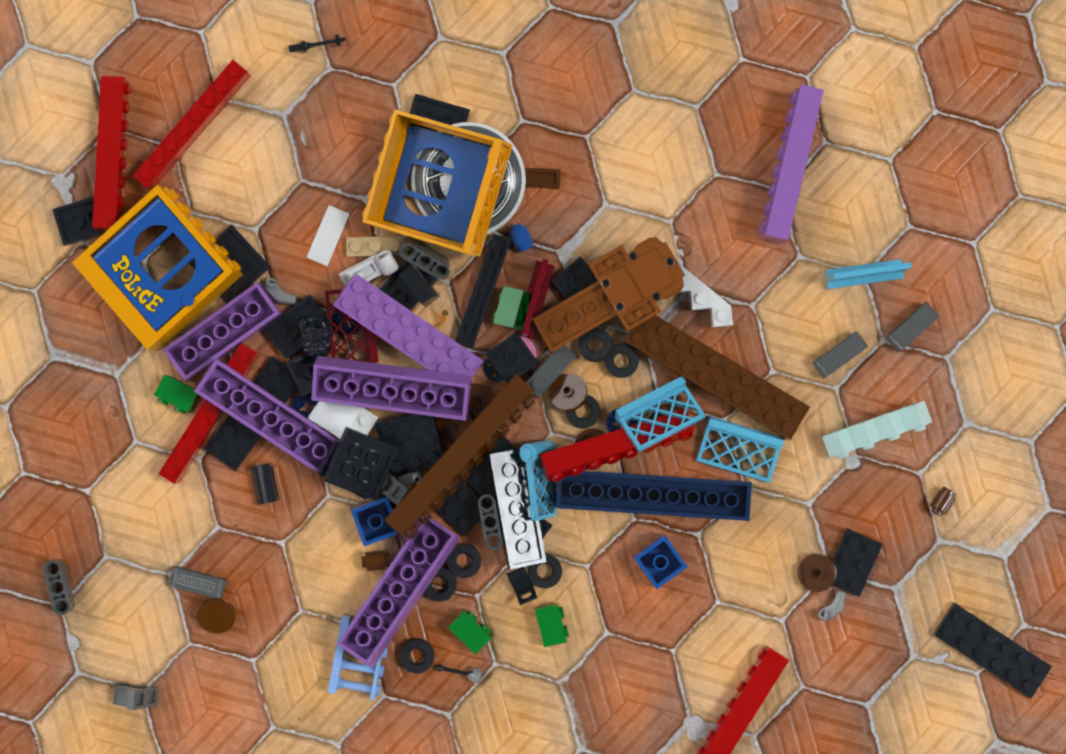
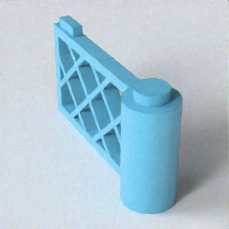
M551 440L527 443L520 448V458L526 462L530 497L529 510L532 521L557 516L554 481H547L540 463L541 454L556 449L555 444Z

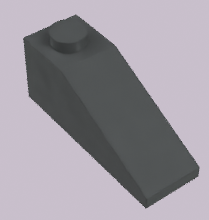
M566 345L560 347L526 383L534 389V394L539 398L577 355Z

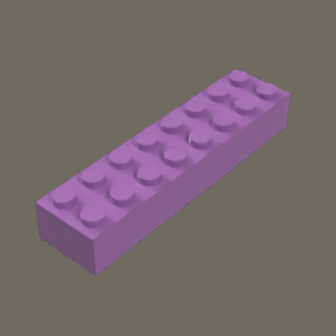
M801 84L791 94L789 104H792V108L787 112L785 119L788 125L783 130L781 141L784 142L781 148L778 149L776 157L779 163L774 167L772 178H775L768 190L770 201L764 207L763 215H766V218L761 222L759 233L762 234L761 239L784 244L789 239L823 96V89Z
M356 273L352 275L332 304L430 371L473 377L483 363L482 359Z
M318 356L313 367L311 400L466 421L469 412L472 376Z
M217 357L194 389L195 393L315 472H317L335 440H340Z
M432 518L426 525L422 524L418 528L419 532L412 540L409 538L337 642L338 646L371 668L379 660L460 540L455 533Z

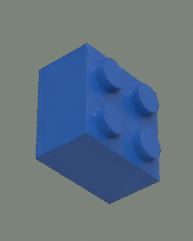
M386 495L376 498V501L370 500L350 508L364 547L398 534L385 521L392 512Z
M664 534L633 556L656 590L688 567Z

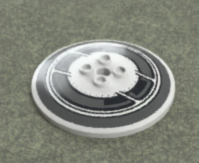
M474 122L452 124V126L501 139L513 145L487 234L506 224L521 204L526 183L522 158L514 144L493 127ZM437 131L438 133H442V134H445V135H449V136H452V137H456V138H459V139H463V140L470 141V142H473V143H477V144H480V145H484V146H487V147H492V146L487 145V144H483V143H480V142H476V141H473V140H469V139L462 138V137H459V136H455V135H452V134H448V133H445V132ZM428 148L416 155L417 159L451 169L454 168L449 155L441 149ZM413 164L411 174L412 191L445 201L452 175ZM414 198L424 216L433 215L442 209L440 205Z

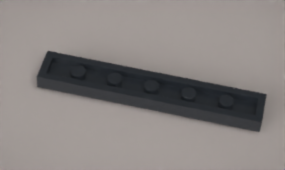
M493 233L455 342L471 348L474 347L511 244V239Z

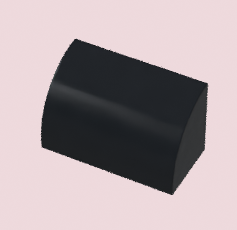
M411 266L399 274L425 308L440 297L439 293L418 267Z
M272 463L249 467L257 505L279 501Z

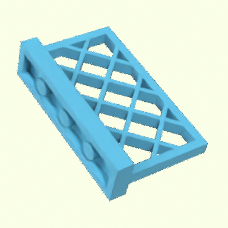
M902 259L825 270L827 290L903 279V271L912 268L911 262L902 263Z
M682 376L616 410L615 419L617 423L622 425L638 452L705 418L706 415L686 387V381ZM683 392L688 398L687 403L675 401L676 396ZM663 402L672 404L670 412L659 409L660 404ZM674 405L685 407L684 415L672 413ZM687 408L696 410L698 416L694 418L686 416ZM644 412H655L654 420L642 418ZM658 413L669 416L667 424L656 421ZM671 417L682 419L681 425H669ZM631 419L639 421L637 429L629 427L626 422ZM641 422L652 424L651 432L639 430ZM654 425L666 428L665 433L662 435L654 434ZM638 434L648 436V442L640 445L637 440Z
M709 415L696 461L770 483L780 450L784 444V439L780 436ZM710 429L719 432L721 436L720 439L713 443L708 438ZM731 436L737 437L740 444L729 448L725 439ZM723 441L728 450L717 455L713 446ZM750 441L754 442L758 449L748 454L743 445ZM711 447L715 457L709 460L702 458L703 451ZM742 447L746 455L736 460L731 451ZM768 447L776 449L774 456L766 460L762 450ZM760 452L764 461L754 466L750 456ZM730 453L734 462L728 465L722 464L719 457ZM748 458L752 467L747 470L740 469L738 463ZM767 464L769 468L767 477L759 475L756 468Z

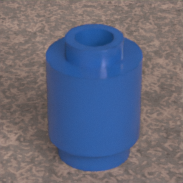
M519 223L510 228L511 232L508 234L516 250L518 249L522 253L534 247L533 239L526 225L522 226Z

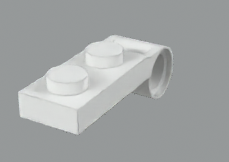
M385 250L340 272L339 276L344 285H346L354 273L366 281H370L382 274L386 276L396 272L399 266L391 251Z

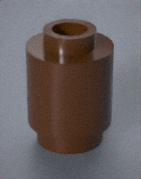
M946 487L938 490L929 505L932 508L931 512L940 517L942 514L947 515L956 500V493Z
M383 550L365 552V556H362L363 568H367V571L385 570L386 567L390 566L389 553Z

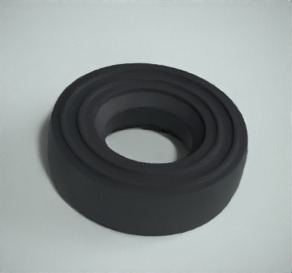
M595 327L580 336L578 342L579 351L586 360L601 362L608 358L612 352V337L606 330ZM594 338H599L603 342L602 348L596 352L589 349L590 341Z
M620 343L613 346L612 352L604 360V364L611 375L617 378H625L636 371L639 357L633 347ZM619 353H624L629 358V364L625 368H618L614 363V358Z
M588 395L587 399L583 402L591 409L589 417L585 419L579 418L576 415V410L566 412L569 422L575 427L589 428L598 421L601 412L600 405L591 395Z
M467 543L456 545L447 558L449 570L459 578L474 576L479 571L482 563L478 549ZM462 553L470 555L472 563L468 568H461L457 564V557Z
M545 554L546 562H544L549 564L553 570L549 578H541L537 573L538 567L544 563L528 566L530 581L539 588H551L561 579L562 566L559 560L551 554Z
M441 567L424 592L429 599L437 602L450 599L457 588L455 575L449 569ZM436 577H443L447 581V588L442 592H438L432 587V582Z
M420 638L411 639L406 642L400 652V661L403 667L415 674L427 671L435 659L432 645ZM418 648L424 652L425 659L423 662H412L410 653L413 649Z

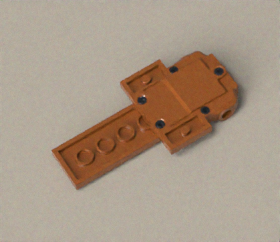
M650 237L637 244L630 253H627L624 246L620 245L588 264L597 278V282L532 320L551 353L616 315L619 316L624 327L629 331L661 312L656 302L661 299H669L681 292L684 287L683 277L685 273L667 242L663 243L657 237Z

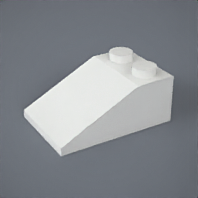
M321 401L317 403L308 417L339 439H341L346 426L368 434L378 419L377 416L363 407Z

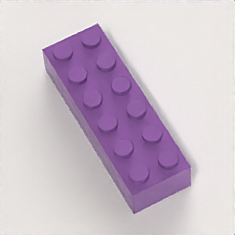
M257 282L165 347L163 351L184 381L190 382L208 369L216 357L222 359L235 350L240 343L246 342L263 330L264 327L281 316L282 313L263 286Z

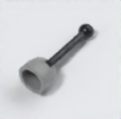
M442 664L436 666L438 672L443 670L466 675L470 682L480 684L482 669L472 668L466 672L443 667Z

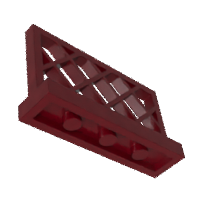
M543 259L542 262L536 260L527 291L532 296L522 331L516 330L520 336L534 339L537 330L532 319L541 315L555 267L548 264L549 260Z
M343 289L325 291L327 316L330 319V324L337 328L332 333L330 339L331 358H335V355L341 349L349 356L346 360L352 358L354 361H358L353 357V354L360 347L366 352V360L362 362L378 364L376 334L364 326L363 329L359 327L360 323L357 325L349 318L350 316H346L330 303L329 295H339ZM336 311L345 317L339 326L334 324L331 318ZM346 320L356 326L349 335L340 329ZM357 328L364 333V339L360 344L351 338V335ZM338 330L347 337L341 345H338L333 339ZM348 339L357 345L351 354L342 348ZM364 341H365V348L361 346ZM334 344L338 347L336 351L334 349Z

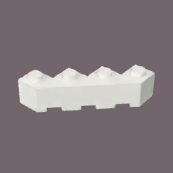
M680 265L685 276L683 277L684 287L679 293L689 292L690 310L710 309L711 328L732 326L731 305Z

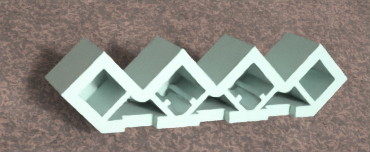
M921 401L853 424L844 429L833 431L822 436L829 458L837 456L838 459L849 456L848 452L863 447L864 450L875 447L874 443L889 438V441L901 438L900 434L912 429L915 432L926 429L925 425L932 423L925 401Z

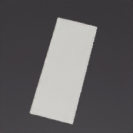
M328 205L306 258L328 266L349 213Z

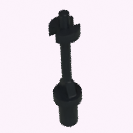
M337 34L335 39L315 43H308L304 40L299 44L288 45L289 52H307L312 47L331 43L341 46V42L346 41V38H340L339 34Z

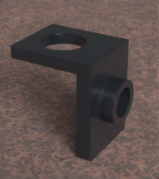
M525 567L507 573L520 606L538 598ZM531 593L529 597L522 598L524 594Z

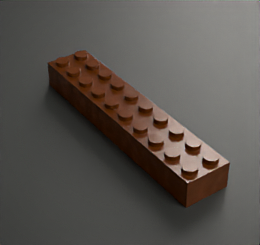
M657 315L632 328L623 342L787 440L792 439L810 406Z
M515 375L385 519L387 524L405 541H408L409 538L412 540L418 534V528L430 521L432 518L431 514L435 509L438 511L444 505V499L448 495L452 496L458 489L457 485L461 481L464 482L470 476V470L482 463L484 460L483 456L487 452L493 451L497 445V440L500 437L504 438L510 431L508 428L513 423L519 422L525 409L529 410L534 405V389Z

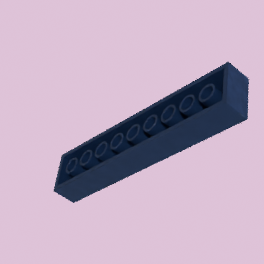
M583 471L579 475H569L557 481L556 508L750 521L752 482Z

